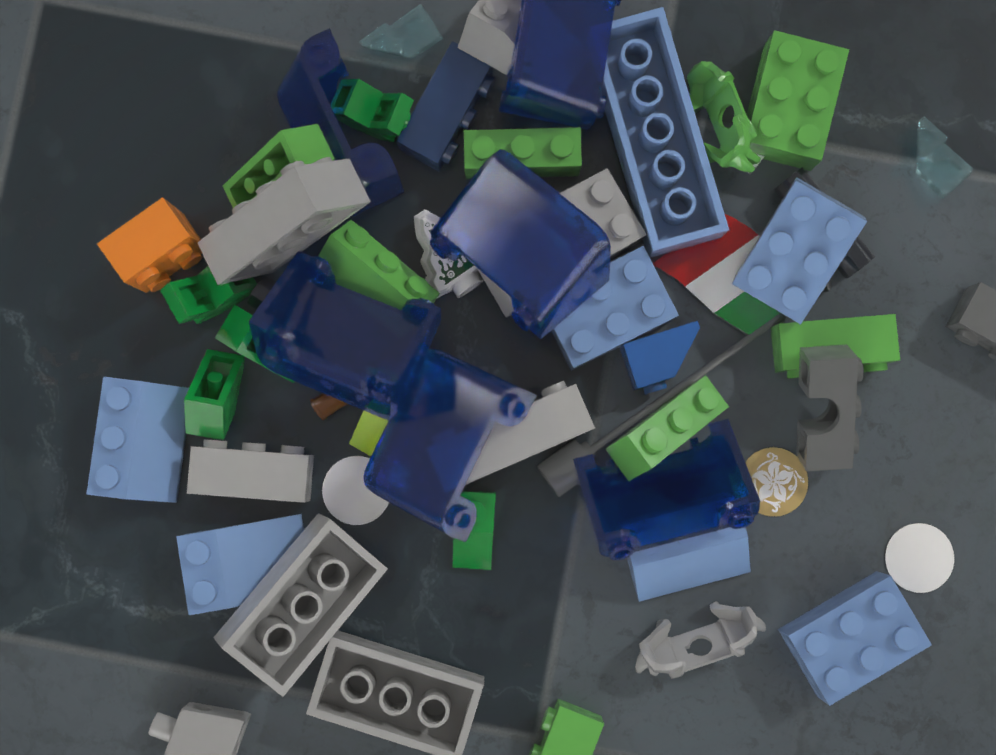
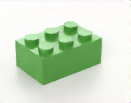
M776 30L773 31L763 48L747 112V118L757 132L756 138L750 144V149L755 154L764 156L763 159L796 168L803 167L804 170L811 171L822 161L849 49Z

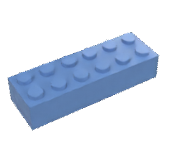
M660 7L588 27L585 40L586 48L635 216L647 234L642 240L649 257L721 238L729 231V227L664 8Z

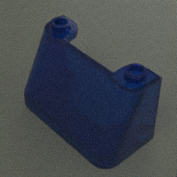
M521 0L512 60L507 71V91L502 92L499 112L589 129L596 118L602 119L606 107V96L601 95L614 9L615 6L620 5L621 0Z
M329 28L304 42L278 87L277 98L290 128L318 124L335 160L350 159L371 201L352 215L355 216L404 193V189L396 167L384 147L376 143H366L351 150L330 106L338 89V83L341 78L348 76L349 73Z
M502 149L498 150L482 164L430 232V245L440 258H449L455 261L463 255L511 297L514 310L512 317L516 324L525 331L531 330L540 339L609 282L611 245L604 230L513 155Z
M298 251L249 320V326L257 356L262 364L271 371L383 419L395 420L407 402L439 327L441 308L435 306L427 299L419 298L409 299L402 307V310H399L337 285L332 267L325 259L319 256L312 257Z
M427 350L418 359L365 468L363 480L366 488L381 499L448 536L466 542L475 524L477 509L474 503L461 496V493L495 422L510 427L522 422L537 395L442 350Z
M729 419L710 423L709 430L711 433L705 440L699 443L697 437L690 439L689 450L668 455L655 467L630 481L627 480L619 468L615 467L613 459L605 461L606 467L597 465L593 454L573 459L580 498L602 556L610 557L612 560H622L637 551L729 527L741 529L754 521V517L760 509V498Z

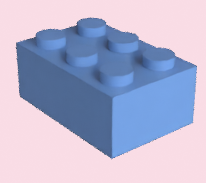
M796 177L735 275L732 284L801 324L862 231L867 220L863 215Z
M644 246L539 297L537 305L571 371L673 321L679 316Z
M878 571L778 629L815 694L829 706L932 645L891 575Z

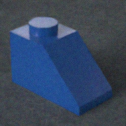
M698 321L620 346L633 391L643 388L646 395L667 388L665 381L676 376L700 329Z

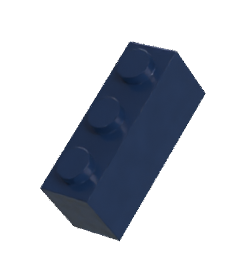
M453 41L412 112L408 125L401 132L397 140L401 152L437 171H440L444 162L450 165L460 146V144L456 143L462 129L469 130L478 113L474 107L480 96L485 99L488 97L496 80L492 76L493 67L458 48L459 44Z

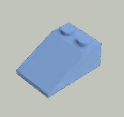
M297 514L176 536L188 614L195 615L240 606L304 531L302 515Z

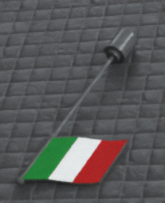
M725 214L729 231L721 238L666 253L653 262L655 269L662 271L680 283L712 314L747 336L592 446L586 441L579 444L573 439L538 464L537 468L558 497L597 471L594 463L599 459L595 452L787 317L732 284L735 275L760 237L750 227ZM830 281L827 283V285L825 286V288L823 289V291H824V290H825L826 292H829V291H830V289H831V282H830Z

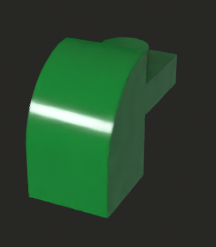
M342 79L327 114L357 131L380 140L394 142L395 137L400 135L401 131L406 128L410 121V109L414 100L403 93H382L360 79Z
M207 266L196 276L167 283L160 291L179 324L195 320L196 324L223 313L243 301L251 294L257 283L251 277L217 285L209 266Z

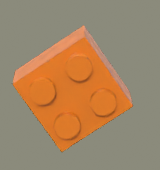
M163 197L97 243L123 282L145 293L149 290L156 292L162 289L171 281L169 276L180 268L187 270L193 267L202 259V251L198 245L201 238L184 214Z

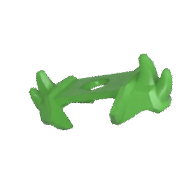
M701 61L691 69L687 80L690 87L689 96L695 114L703 108L707 110L720 143L719 149L704 143L709 163L717 162L722 168L734 167L740 171L752 173L755 170L753 164H757L761 160L750 149V144L756 138L757 132L747 118L733 83L735 78L730 71L724 72L712 62ZM732 106L734 109L733 125L730 128L724 127L722 115L727 107Z

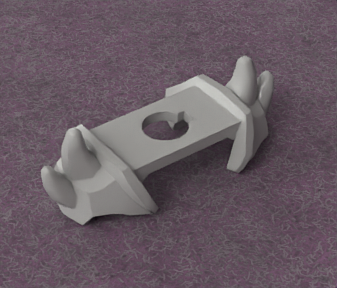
M717 601L710 604L711 612L719 618L716 623L674 637H667L671 622L668 619L658 620L656 629L639 643L640 653L636 660V672L641 673L648 668L653 676H657L659 673H666L673 679L682 676L684 672L734 655L741 657L745 654V648L756 639L757 631H766V624L755 615L750 607L720 605ZM696 639H706L712 644L711 651L703 656L693 653L688 654L686 650L690 648L691 643Z

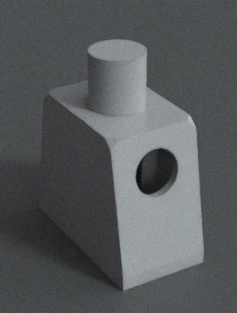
M189 702L181 709L177 719L158 712L151 724L149 735L169 742L164 755H237L251 713Z

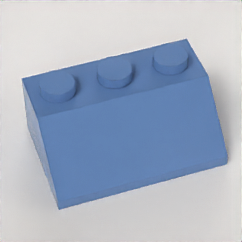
M103 377L87 495L177 503L186 441L184 398L189 388Z
M726 497L618 526L639 602L751 572L748 535L738 498Z

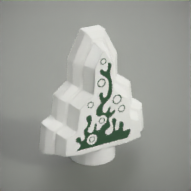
M425 209L414 216L416 239L424 250L420 263L427 275L425 280L440 293L437 298L452 290L457 298H460L479 286L484 280L467 252L473 242L465 232H452L442 218Z

